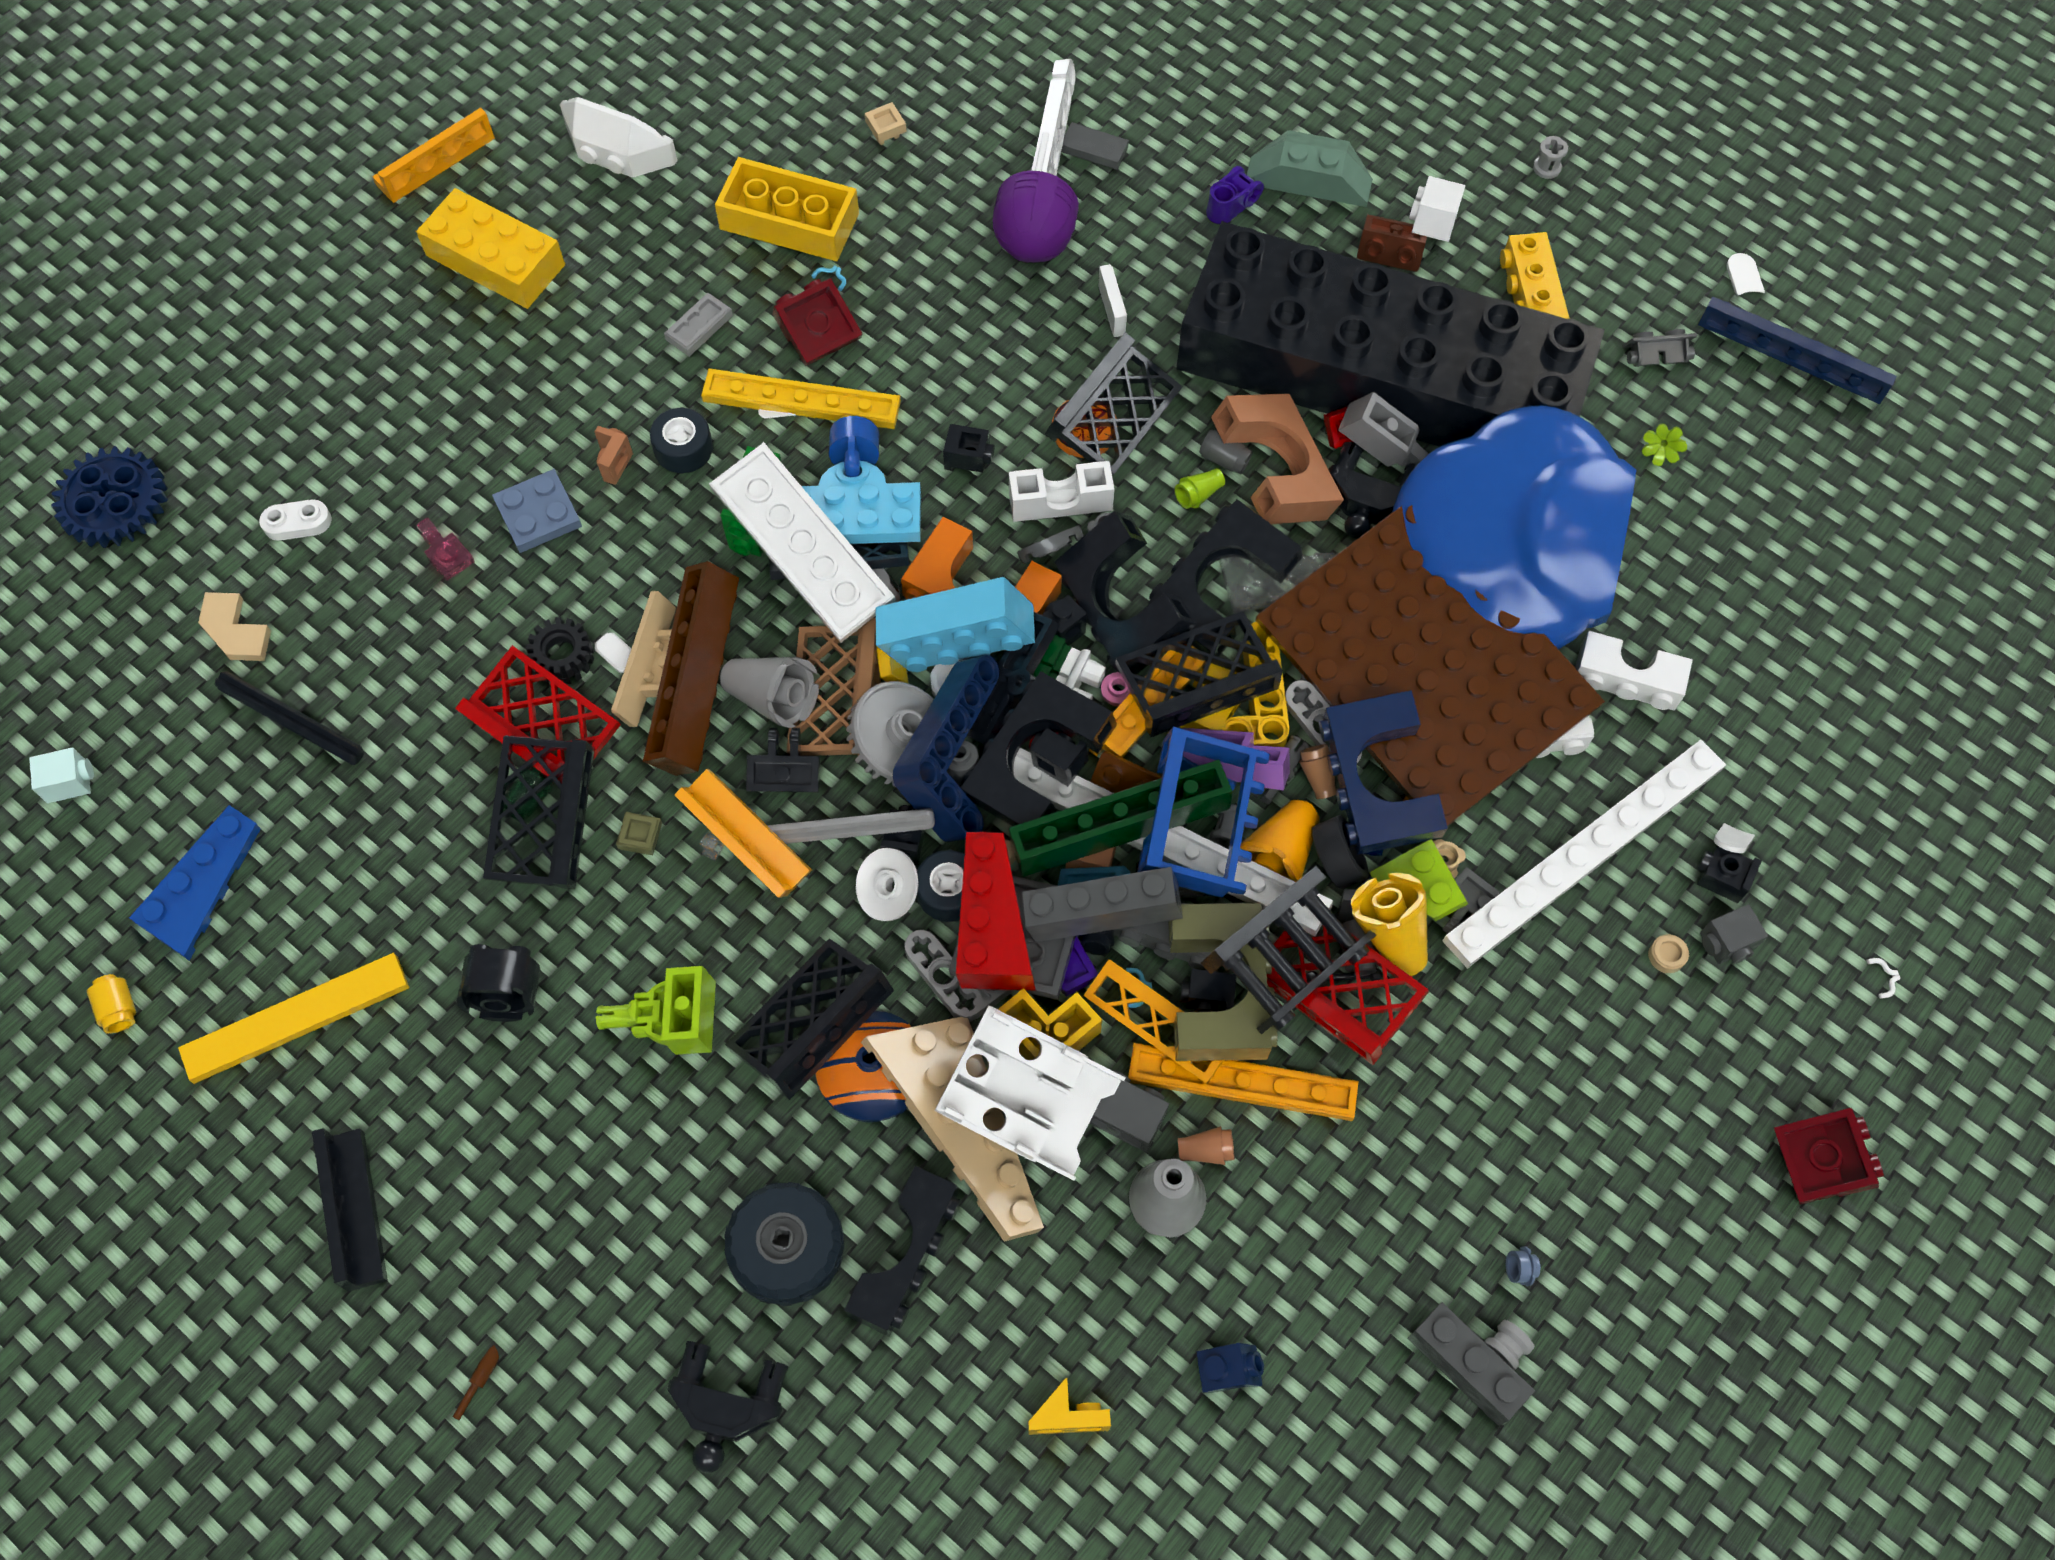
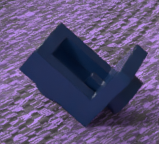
M1236 1343L1196 1351L1202 1393H1214L1240 1387L1254 1388L1262 1386L1261 1375L1264 1372V1364L1255 1345Z

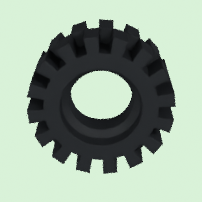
M555 617L556 624H551L548 619L543 621L546 626L542 629L539 625L534 628L536 636L533 634L529 635L528 641L530 644H526V651L529 658L557 678L563 679L564 683L568 685L571 684L570 678L573 676L577 681L582 679L581 670L586 674L589 672L590 667L588 663L593 664L594 657L592 653H594L588 634L586 630L584 631L581 624L577 623L575 625L573 619L567 618L564 624L561 617ZM567 642L573 646V652L565 659L551 660L547 656L549 649L558 643Z

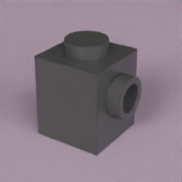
M1749 904L1711 920L1700 932L1704 949L1709 955L1714 956L1718 965L1729 960L1737 964L1748 959L1754 954L1753 950L1768 937L1767 932Z

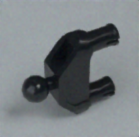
M1345 442L1341 447L1336 464L1329 467L1328 470L1344 499L1339 507L1348 516L1344 523L1345 531L1348 536L1358 539L1371 529V524L1377 525L1392 513L1397 495L1416 464L1409 463L1405 466L1399 486L1355 472L1354 470L1363 450L1355 443L1352 453L1349 454L1352 442Z
M686 1341V1348L677 1377L673 1376L672 1380L669 1381L667 1390L691 1428L697 1433L706 1435L705 1440L696 1445L692 1454V1461L697 1470L703 1473H712L721 1467L725 1455L720 1444L721 1439L738 1442L780 1418L782 1408L778 1400L789 1366L776 1362L775 1367L773 1361L763 1360V1368L755 1396H750L749 1399L703 1387L704 1384L700 1382L711 1347L701 1343L696 1345V1342Z

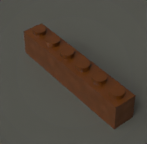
M709 561L685 568L643 762L675 776L699 771V766L703 759L702 752L706 733L710 726L709 719L713 700L717 693L716 686L720 667L724 660L725 643L730 631L732 610L737 598L736 591L739 577Z

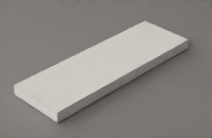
M764 442L709 483L713 492L840 643L876 616V607L891 604L896 600L887 586Z

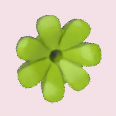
M1659 424L1656 432L1648 430L1644 434L1643 440L1649 444L1643 446L1642 454L1646 457L1654 455L1652 463L1656 466L1663 465L1665 458L1670 463H1676L1680 459L1678 452H1685L1687 450L1686 441L1679 439L1683 435L1681 428L1676 426L1668 430L1666 424Z

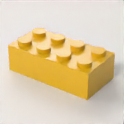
M741 157L737 158L715 203L720 230L833 261H838L859 215L856 188Z
M457 188L451 191L416 231L427 257L526 309L532 305L565 266L558 240Z

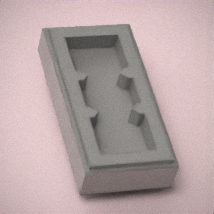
M707 293L664 333L665 340L690 357L733 316L732 309L710 293Z

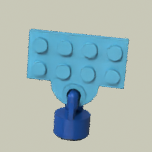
M847 416L834 422L829 433V458L834 466L830 467L821 476L818 486H802V488L850 544L921 542L920 482L886 483L884 474L875 466L879 458V430L872 421L860 416Z

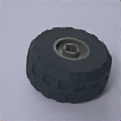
M776 1182L768 1184L759 1190H754L746 1196L739 1206L737 1205L731 1214V1219L728 1226H726L724 1236V1251L731 1274L748 1294L768 1304L788 1306L814 1298L815 1295L825 1290L832 1282L831 1280L836 1272H838L842 1262L844 1234L836 1211L819 1192L802 1186L799 1183Z

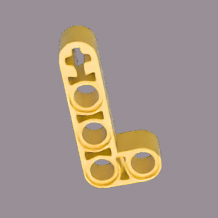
M1256 621L1253 622L1251 625L1271 660L1277 659L1281 666L1278 646ZM1243 652L1245 666L1252 668L1261 664L1257 656ZM1282 673L1279 689L1248 700L1250 716L1231 717L1225 721L1222 730L1253 732L1254 745L1284 747L1289 735V721ZM1264 701L1270 702V703H1272L1275 707H1272V708L1264 707V706H1262L1261 702H1264ZM1273 733L1277 735L1279 739L1270 740L1266 738L1264 734Z

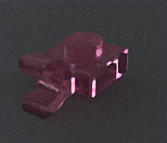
M428 517L416 524L417 528L422 532V538L431 546L424 551L426 557L446 581L475 562L469 551L453 533L443 538Z

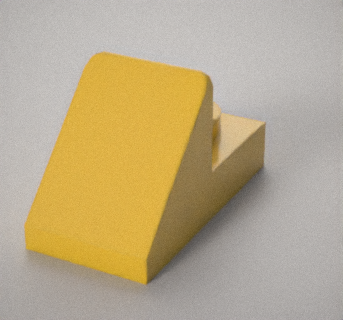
M1065 1378L1029 1420V1435L1109 1431L1111 1427L1110 1409L1101 1410L1100 1403L1076 1404L1077 1411H1069L1067 1378Z

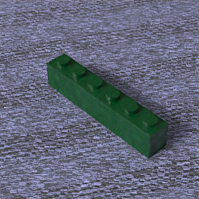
M1219 759L1179 772L1169 829L1231 808L1232 789ZM1162 778L1009 827L1011 847L1022 877L1147 837L1152 830Z

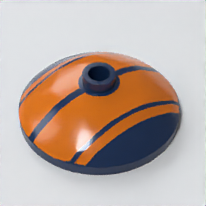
M874 1011L815 1073L820 1092L834 1110L856 1121L879 1122L896 1117L908 1109L905 1105L906 1098L893 1080L891 1082L887 1080L881 1071L883 1066L878 1059L871 1064L863 1061L864 1056L869 1053L861 1043L866 1036L912 1027L908 1022L888 1012Z

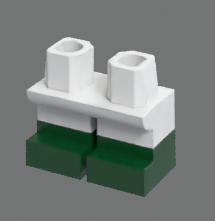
M1055 635L1033 675L1037 677L1040 672H1043L1092 700L1093 694L1080 690L1079 687L1083 682L1099 688L1104 679L1106 667L1090 659V650L1083 649L1079 651L1066 645V639Z

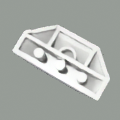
M579 97L561 102L560 107L566 128L578 158L584 162L596 164L614 173H621L630 177H637L676 164L677 156L673 139L666 135L661 136L654 128L639 119Z

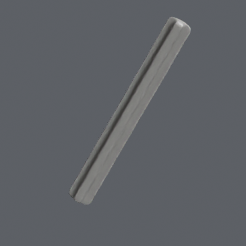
M929 808L767 826L785 844L926 830L934 827L935 818L933 810Z

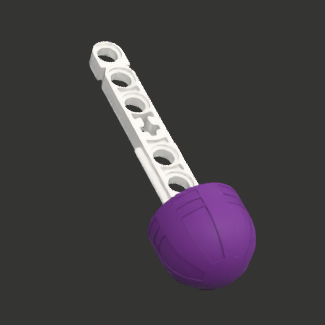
M1072 59L1056 60L1054 63L1053 79L1050 81L1032 170L1019 172L1008 177L1001 184L997 193L993 214V229L997 241L1015 259L1026 263L1046 262L1058 256L1069 243L1076 225L1079 208L1077 196L1064 180L1056 176L1071 106V97L1075 86V67Z

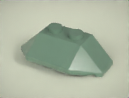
M1291 130L1286 131L1251 156L1247 176L1254 181L1262 182L1266 189L1367 207L1373 180L1349 141Z

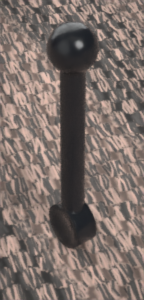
M1376 967L1377 971L1375 973L1360 976V978L1370 979L1371 981L1381 980L1382 971ZM1309 971L1306 974L1307 983L1314 979L1318 973ZM1354 972L1333 973L1334 981L1356 979Z

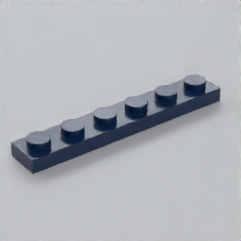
M1713 296L1698 324L1703 328L1878 404H1881L1897 377L1881 368L1872 366L1849 354L1842 353L1819 341L1812 340L1789 328L1782 327L1759 315L1752 314Z

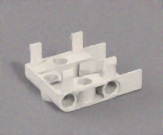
M988 1005L935 1111L1035 1163L1037 1161L1075 1181L1076 1177L1074 1174L1081 1162L1077 1146L1100 1100L1114 1095L1120 1082L1124 1081L1125 1077L1088 1059V1056ZM1027 1037L1035 1038L1040 1044V1053L1033 1060H1026L1019 1053V1045ZM972 1055H983L988 1061V1070L981 1077L971 1076L966 1070L967 1060ZM990 1108H999L1005 1114L1004 1124L999 1129H988L983 1123L984 1113Z

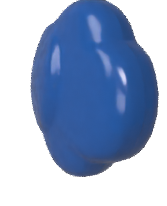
M1542 405L1521 407L1494 417L1484 424L1473 436L1442 445L1429 453L1417 464L1403 483L1395 500L1392 513L1402 506L1406 532L1413 550L1419 551L1423 556L1422 567L1432 576L1442 577L1446 581V585L1460 592L1478 614L1502 627L1499 624L1498 616L1501 610L1520 618L1519 623L1514 628L1506 630L1522 634H1545L1559 650L1574 641L1586 628H1593L1606 623L1611 614L1630 516L1636 469L1624 459L1618 458L1612 446L1600 431L1585 419L1556 407ZM1411 505L1416 523L1408 522L1405 516L1408 507ZM1475 589L1480 594H1482L1488 601H1482L1478 599L1475 593Z

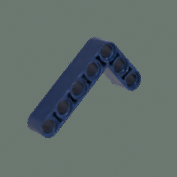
M987 654L959 661L953 666L893 769L895 786L915 810L929 808L933 810L935 825L932 829L945 842L966 839V832H982L984 826L981 812L948 774L947 769L998 681V664L992 656Z

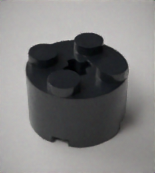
M482 944L472 945L469 954L464 958L457 1005L468 1014L470 1008L480 1011L479 1018L498 1022L522 1020L523 1013L528 1012L530 1016L534 1012L540 965L530 957L531 951L526 947L511 946L507 950L491 948Z

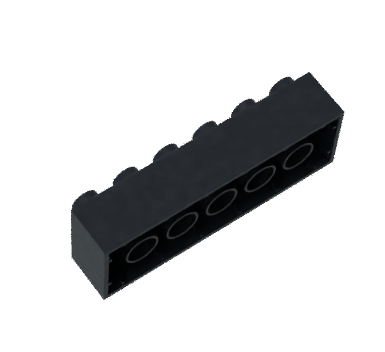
M1221 221L1182 321L1176 370L1261 395L1290 394L1296 405L1326 414L1348 407L1350 403L1374 392L1418 425L1419 433L1416 440L1440 447L1450 442L1473 436L1484 424L1494 417L1516 408L1539 405L1550 406L1569 411L1580 417L1605 329L1583 324L1574 319H1566L1516 305L1510 301L1499 300L1449 286L1443 282H1435L1389 269L1379 264L1368 263L1325 251L1315 246L1304 245L1258 232L1252 228Z

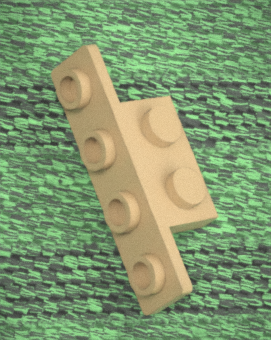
M659 591L650 592L611 709L612 713L629 727L638 726L647 697H657L672 631L670 626L676 607Z

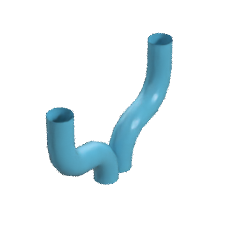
M835 265L832 268H817L812 273L811 277L816 278L820 272H835L837 278L842 281L838 290L842 291L846 285L845 277L840 274L841 268Z
M1126 968L1127 972L1136 973L1139 976V980L1152 989V982L1145 980L1141 970L1138 968ZM1144 1002L1128 1004V1007L1137 1008L1143 1005Z

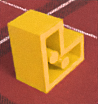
M1024 988L998 1009L1077 1051H1080L1101 1033V1017L1078 992L1049 1016ZM1027 1037L1021 1041L1019 1053L1026 1060H1033L1040 1053V1044L1035 1038Z

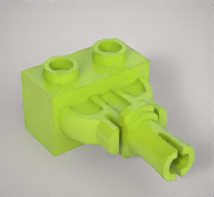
M703 966L666 968L665 981L656 984L648 992L635 993L634 1000H631L629 1004L598 1006L596 1013L602 1014V1016H596L597 1027L599 1030L632 1027L631 1031L634 1037H649L654 1042L667 1046L675 1055L711 1053L716 981Z

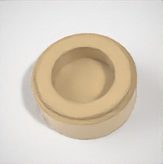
M1665 934L1659 936L1651 944L1648 956L1651 964L1657 970L1663 973H1675L1688 961L1689 950L1681 938Z

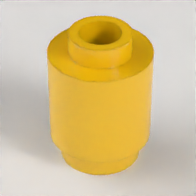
M113 974L95 979L92 982L93 985L87 989V995L97 1025L101 1026L105 1033H116L135 1024L134 1016L136 1015V1009L126 979L116 978V975Z

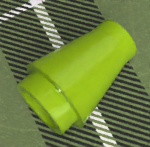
M1217 468L1208 472L1183 477L1180 479L1179 484L1175 486V496L1182 507L1186 509L1198 508L1213 493L1225 485V477Z

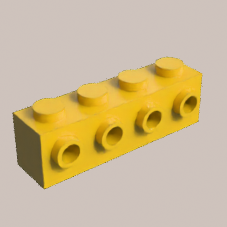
M1547 232L1509 235L1505 249H1502L1500 253V264L1502 269H1506L1508 276L1506 282L1507 292L1512 294L1514 304L1570 319Z

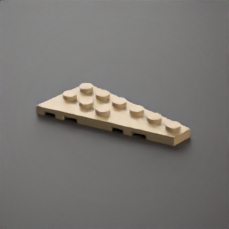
M957 1017L866 1036L861 1042L868 1053L873 1052L883 1066L882 1073L889 1082L893 1080L906 1098L905 1105L939 1152L943 1150L955 1166L952 1170L960 1181L965 1180L978 1198V1206L1004 1242L1041 1231L1044 1226L1018 1154L935 1111L974 1034L969 1019ZM980 1054L972 1055L967 1060L966 1070L971 1076L981 1077L987 1072L982 1055ZM990 1108L983 1116L984 1125L991 1130L999 1129L1005 1121L1002 1110L999 1108Z

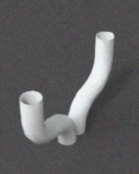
M1867 959V964L1878 963L1887 974L1893 976L1889 981L1890 990L1885 993H1879V998L1883 999L1893 996L1896 990L1895 982L1900 980L1898 970H1891L1883 959Z

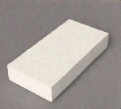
M1110 264L1100 266L1098 287L1113 337L1123 336L1126 332L1127 313L1114 270Z

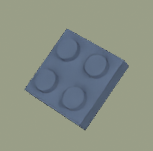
M555 469L492 495L519 553L582 527L580 519Z

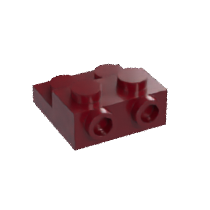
M831 278L823 282L820 279L814 280L804 287L803 292L795 296L792 293L786 294L775 302L776 305L772 314L787 341L792 342L805 366L862 338L863 334Z
M1852 1107L1774 1127L1800 1205L1837 1195L1842 1197L1879 1187L1877 1178L1884 1176L1879 1158L1876 1153L1869 1155L1864 1140L1871 1139L1863 1116L1855 1117Z

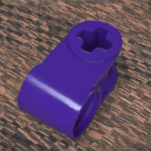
M1240 165L1234 167L1226 176L1211 186L1206 211L1208 219L1216 224H1221V221L1230 222L1259 199L1264 190V184L1260 181H1254L1247 176L1244 168Z

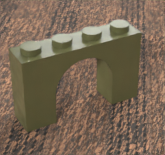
M1261 903L1181 904L1183 918L1168 921L1170 953L1213 952L1262 911ZM1248 944L1240 950L1244 955L1242 960L1275 997L1274 988L1267 987V974H1271L1272 966L1256 947L1252 949ZM1247 989L1244 999L1228 1010L1218 1012H1177L1174 1021L1175 1060H1267L1272 1047H1277V1029L1272 1026L1263 1034L1256 1029L1270 1015Z

